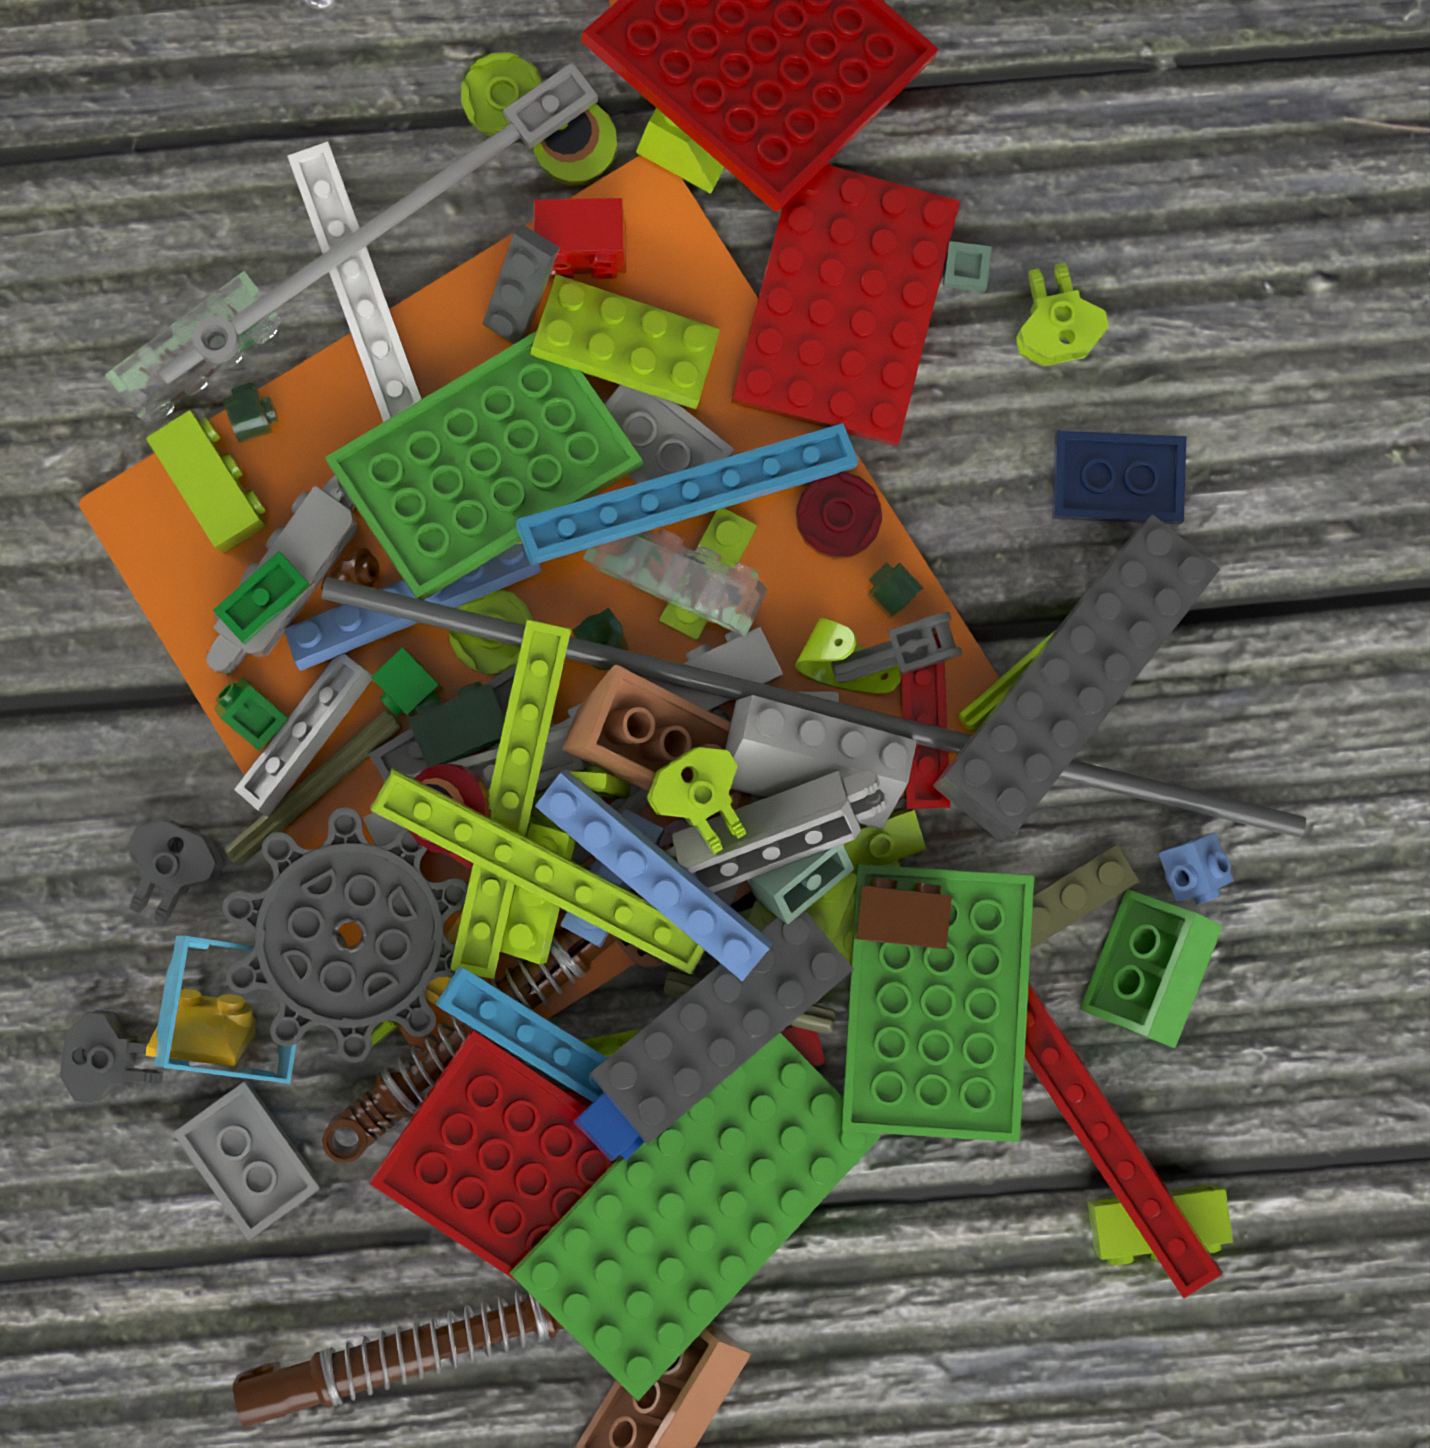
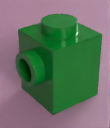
M403 647L371 677L385 692L380 697V700L397 717L402 712L412 719L418 713L421 717H424L441 701L438 694L444 688Z

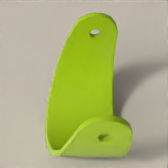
M819 618L794 667L801 675L812 681L859 693H889L899 685L901 680L900 668L895 666L842 684L838 683L832 670L831 661L843 660L851 653L865 648L856 644L855 633L849 627L825 618ZM884 674H888L886 680L882 679Z

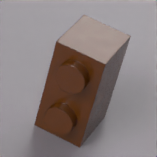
M871 878L870 886H860L855 939L938 949L947 948L952 896L941 894L942 885L915 883V891L897 889V880Z

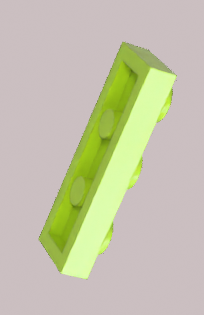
M725 508L716 510L691 561L698 560L703 565L709 566L707 568L709 570L707 572L708 577L727 585L758 525ZM684 574L682 575L675 589L677 593L682 595L684 588L691 585L692 574H689L687 577ZM688 591L686 598L693 603V593ZM698 593L697 607L707 605V595ZM681 600L676 606L668 602L659 622L698 641L708 620L680 608ZM713 600V601H712V608H711L710 610L707 609V608H705V609H703V610H706V611H714V609H715V607H716V605H717V602H716L715 600Z
M530 822L527 838L571 860L575 846V840L561 828L541 822ZM515 885L500 952L537 964L547 963L560 907Z

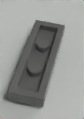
M522 224L513 234L482 325L513 344L527 337L560 247Z

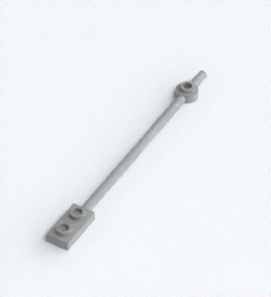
M571 62L503 110L504 118L509 125L229 320L219 316H210L201 320L193 331V345L157 370L168 385L203 359L211 363H223L230 360L238 350V335L518 139H521L530 150L598 102V95L574 63ZM216 336L225 338V342L221 347L212 348L210 346L212 338Z

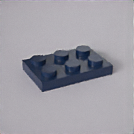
M1057 431L1055 433L1052 519L1143 523L1153 514L1164 524H1182L1184 522L1187 436Z

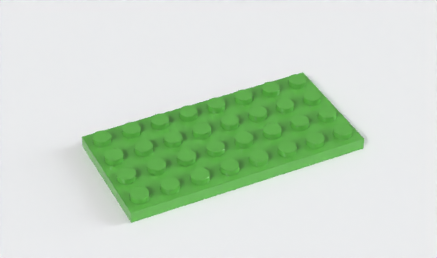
M779 1033L650 1144L644 1142L627 1160L620 1156L509 1274L639 1401L881 1136L878 1133L842 1131L843 1097Z

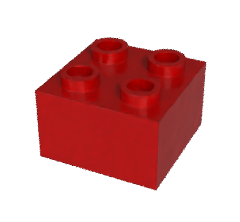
M622 198L534 200V232L560 247L549 279L554 280L556 274L569 279H573L574 274H591V277L594 279L608 280L616 278L617 273H627L626 222Z

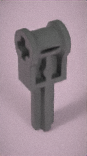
M950 612L932 615L888 630L890 641L853 652L843 660L831 661L835 679L838 683L842 684L898 665L901 673L906 674L961 656L963 654L960 647H956L948 623L952 619ZM934 630L937 631L941 643V648H938L936 639L933 633Z

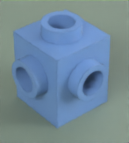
M1216 832L1179 843L1158 853L1165 870L1166 882L1172 889L1176 902L1194 898L1196 904H1201L1221 896L1219 888L1234 882L1230 861L1222 850Z

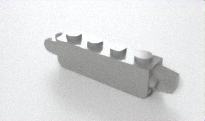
M335 475L322 489L314 486L310 493L304 491L297 498L291 509V512L294 514L285 528L280 526L272 533L266 543V548L269 549L259 564L253 562L240 580L242 584L280 551L311 586L246 645L215 614V619L218 621L213 629L219 632L220 635L210 647L211 651H208V655L205 656L207 657L205 662L210 666V670H216L217 673L221 672L229 675V673L237 670L236 666H240L248 653L255 657L268 656L284 635V629L292 624L359 530L357 516L353 513L355 505Z
M867 769L861 773L857 772L841 778L839 771L734 810L746 830V835L739 839L730 833L722 815L707 820L711 829L716 832L721 840L723 849L716 854L712 853L695 826L671 834L674 846L665 851V853L714 893L854 840L861 831L859 821L875 816L876 813L880 814L881 811L884 812L889 800L886 793L879 789L881 781L878 774L876 775L872 770L868 771Z

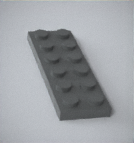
M806 911L802 912L788 925L776 917L759 931L774 944L743 981L720 964L589 1073L646 1144H650L854 970Z

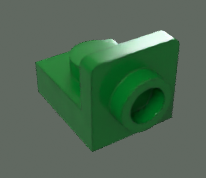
M244 677L237 684L234 681L230 682L216 698L218 704L214 710L220 719L258 751L264 747L289 719Z

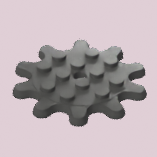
M349 807L338 808L329 817L326 841L316 849L309 850L300 847L291 836L283 832H274L268 835L262 844V854L273 870L271 885L260 893L237 890L226 896L222 908L224 916L228 921L248 928L255 940L251 953L229 966L225 976L226 983L236 993L244 994L256 989H266L276 995L279 1000V1010L270 1025V1035L278 1045L292 1046L297 1044L309 1028L316 1025H325L336 1034L340 1056L348 1062L357 1063L363 1061L369 1055L372 1031L382 1021H396L410 1035L416 1037L426 1036L434 1029L436 1015L426 1002L425 990L433 979L438 977L452 978L456 972L450 970L455 945L446 939L443 928L448 916L464 908L468 884L459 878H451L443 882H431L423 877L420 871V861L427 849L417 843L408 829L403 827L388 844L382 846L373 845L364 838L361 817L357 811ZM348 922H355L362 929L360 941L353 946H344L336 938V931L341 925Z

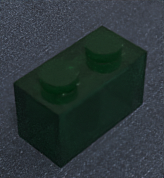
M477 681L456 691L458 698L443 704L440 698L415 708L418 715L408 718V721L428 768L459 760L500 742L506 715L491 684L482 686L481 681Z

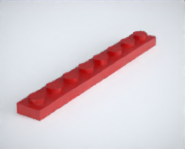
M1029 981L1025 1059L1183 1299L1221 1276L1223 1271Z

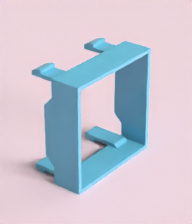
M176 936L173 957L167 970L157 1028L158 1044L154 1066L290 1084L296 1044L292 1046L278 1045L279 1062L276 1076L275 1072L241 1067V1072L189 1066V1061L169 1058L188 948L208 949L209 945L250 952L254 948V946Z

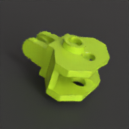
M1065 263L1056 264L1054 267V278L1059 294L1047 296L1044 277L1039 268L1029 270L1028 272L1034 304L1030 309L1031 317L1022 326L1015 340L1020 356L1043 367L1085 358L1109 328L1106 311L1081 299L1079 290L1073 291L1068 267ZM1060 339H1065L1068 342V344L1062 343Z
M695 747L656 771L647 796V800L656 814L685 818L689 825L696 827L713 854L723 849L718 835L706 821L714 813L720 812L728 830L737 839L746 835L744 826L730 805L733 800L729 795V791L738 765L728 750ZM685 767H689L693 772V777L688 783L683 781L681 777L682 770Z

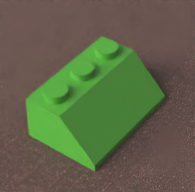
M1127 889L1079 1010L1176 1048L1223 926L1196 912Z

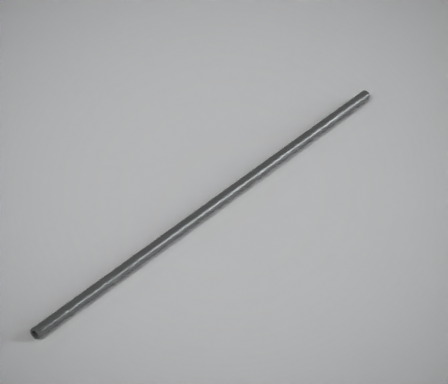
M330 577L325 579L321 597L322 599L521 647L526 626ZM571 636L565 658L608 669H611L614 665H619L640 677L734 700L755 695L917 740L916 744L955 754L960 752L972 736ZM1072 760L1058 778L1294 837H1302L1306 828V817L1076 760Z

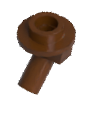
M358 548L349 561H341V565L331 574L330 578L347 582L351 580L352 583L372 588L379 576V564L370 550Z

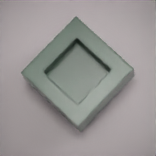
M949 241L943 287L985 292L988 283L992 246Z

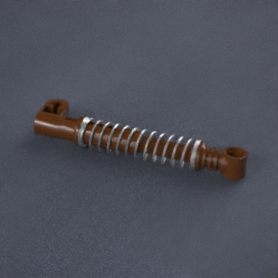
M555 927L547 963L537 964L518 958L519 965L514 969L505 967L506 976L501 980L494 978L491 983L493 987L533 1011L542 1002L544 1005L549 1006L547 998L555 991L562 995L560 987L567 981L575 983L573 976L582 978V975H585L590 970L591 961L615 941L629 958L639 966L646 968L655 967L663 963V960L644 950L638 951V947L610 933L601 948L586 940L570 952L569 949L582 937L566 928ZM553 963L555 967L548 972L546 967ZM539 974L542 978L535 983L533 978ZM451 1015L456 1029L445 1023H438V1032L442 1040L432 1034L426 1035L424 1041L428 1051L418 1045H411V1054L415 1063L405 1056H399L398 1066L401 1072L391 1067H386L384 1071H381L376 1076L375 1085L371 1087L372 1093L367 1091L362 1095L364 1101L360 1098L354 1102L355 1108L348 1106L344 1111L331 1119L322 1138L323 1149L327 1156L339 1163L353 1162L378 1140L376 1134L383 1136L386 1133L385 1127L391 1129L395 1126L394 1120L399 1122L403 1118L411 1119L421 1105L419 1100L422 1103L425 1099L421 1092L429 1085L431 1087L434 1086V1081L440 1077L469 1032L476 1030L465 1023L459 1025L456 1018ZM441 1026L449 1030L451 1033L445 1037ZM479 1033V1034L482 1035L484 1038H486L487 1040H489L488 1037H486V1036H484L483 1034ZM428 1037L433 1039L438 1044H436L432 1048L429 1043ZM414 1049L421 1051L424 1055L418 1059ZM401 1060L406 1061L411 1066L404 1070ZM342 1127L353 1129L358 1136L357 1144L348 1147L341 1145L335 1138V1131Z
M516 1289L515 1304L508 1306L504 1296L499 1295L498 1309L491 1311L487 1301L482 1300V1314L477 1316L474 1315L471 1307L466 1305L464 1307L465 1319L458 1321L454 1312L449 1310L447 1313L448 1325L441 1326L437 1317L432 1315L428 1324L421 1325L420 1322L415 1321L413 1328L406 1331L403 1327L398 1326L396 1334L390 1336L386 1332L381 1331L379 1339L374 1341L364 1336L361 1345L354 1347L351 1342H347L345 1350L339 1352L333 1347L325 1348V1350L314 1353L311 1360L281 1369L280 1362H272L246 1370L238 1374L233 1382L235 1405L243 1428L319 1404L327 1408L337 1406L338 1404L341 1405L343 1402L342 1397L348 1395L354 1401L356 1398L355 1393L367 1390L368 1394L372 1395V1388L383 1384L385 1389L389 1390L390 1382H396L400 1379L402 1384L405 1385L407 1377L418 1374L419 1378L423 1379L424 1372L435 1369L436 1373L440 1374V1360L449 1358L453 1368L457 1369V1355L466 1352L470 1363L473 1364L475 1362L474 1349L483 1347L486 1356L490 1359L492 1356L491 1344L497 1342L500 1343L502 1350L508 1353V1339L516 1337L520 1347L524 1348L526 1345L525 1334L533 1332L537 1342L541 1343L545 1339L549 1340L556 1337L559 1330L564 1329V1327L529 1292L524 1300L521 1292Z

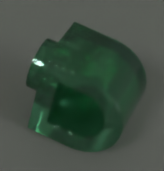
M256 383L237 386L231 390L232 396L222 399L239 443L273 433L272 423L278 422L276 410L270 397L263 399Z
M887 562L869 579L874 586L867 596L891 620L924 587L901 563H898L893 568Z
M610 608L597 615L587 617L579 626L572 629L575 638L629 651L622 625ZM592 665L594 668L599 670H610L608 668Z

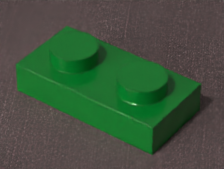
M278 551L215 607L213 611L234 635L246 645L303 594L311 584Z

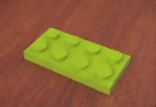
M556 274L530 355L696 409L720 329Z

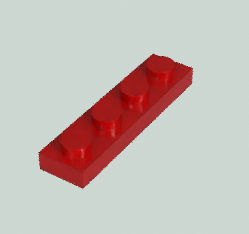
M935 633L934 636L936 639L938 648H941V643L938 634ZM945 662L906 674L901 673V718L947 729ZM916 744L909 781L904 790L905 810L951 808L950 800L933 787V784L949 765V754L947 751Z

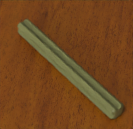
M383 711L289 792L269 817L264 814L231 842L224 850L231 862L236 866L244 865L262 849L263 841L268 835L274 832H282L366 760L369 757V753L381 747L401 729V725L395 716L389 711Z

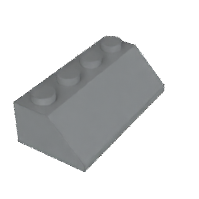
M751 695L736 700L725 750L730 752L738 765L730 789L765 799L836 771H839L841 778L857 772L861 773L867 769L868 771L872 770L876 775L878 774L881 781L879 789L886 793L889 801L884 812L881 811L880 814L876 813L875 816L859 821V824L883 829L908 784L917 740Z

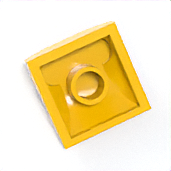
M181 989L169 1058L235 1067L255 1035L256 1019L252 1016L253 1007L249 1003L244 1002V998L239 995L226 994L216 998L201 996V993L196 990ZM157 1028L146 1046L145 1056H156L158 1044Z

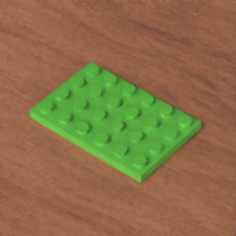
M537 331L325 457L328 466L416 599L425 600L519 543L521 539L516 528L517 519L594 497L643 467L642 458L580 370L568 368L530 355Z
M857 864L851 966L854 970L851 972L842 1131L1020 1142L1034 893L1033 875ZM871 878L897 880V889L915 891V883L942 885L941 894L952 896L947 948L938 949L855 939L860 886H870Z

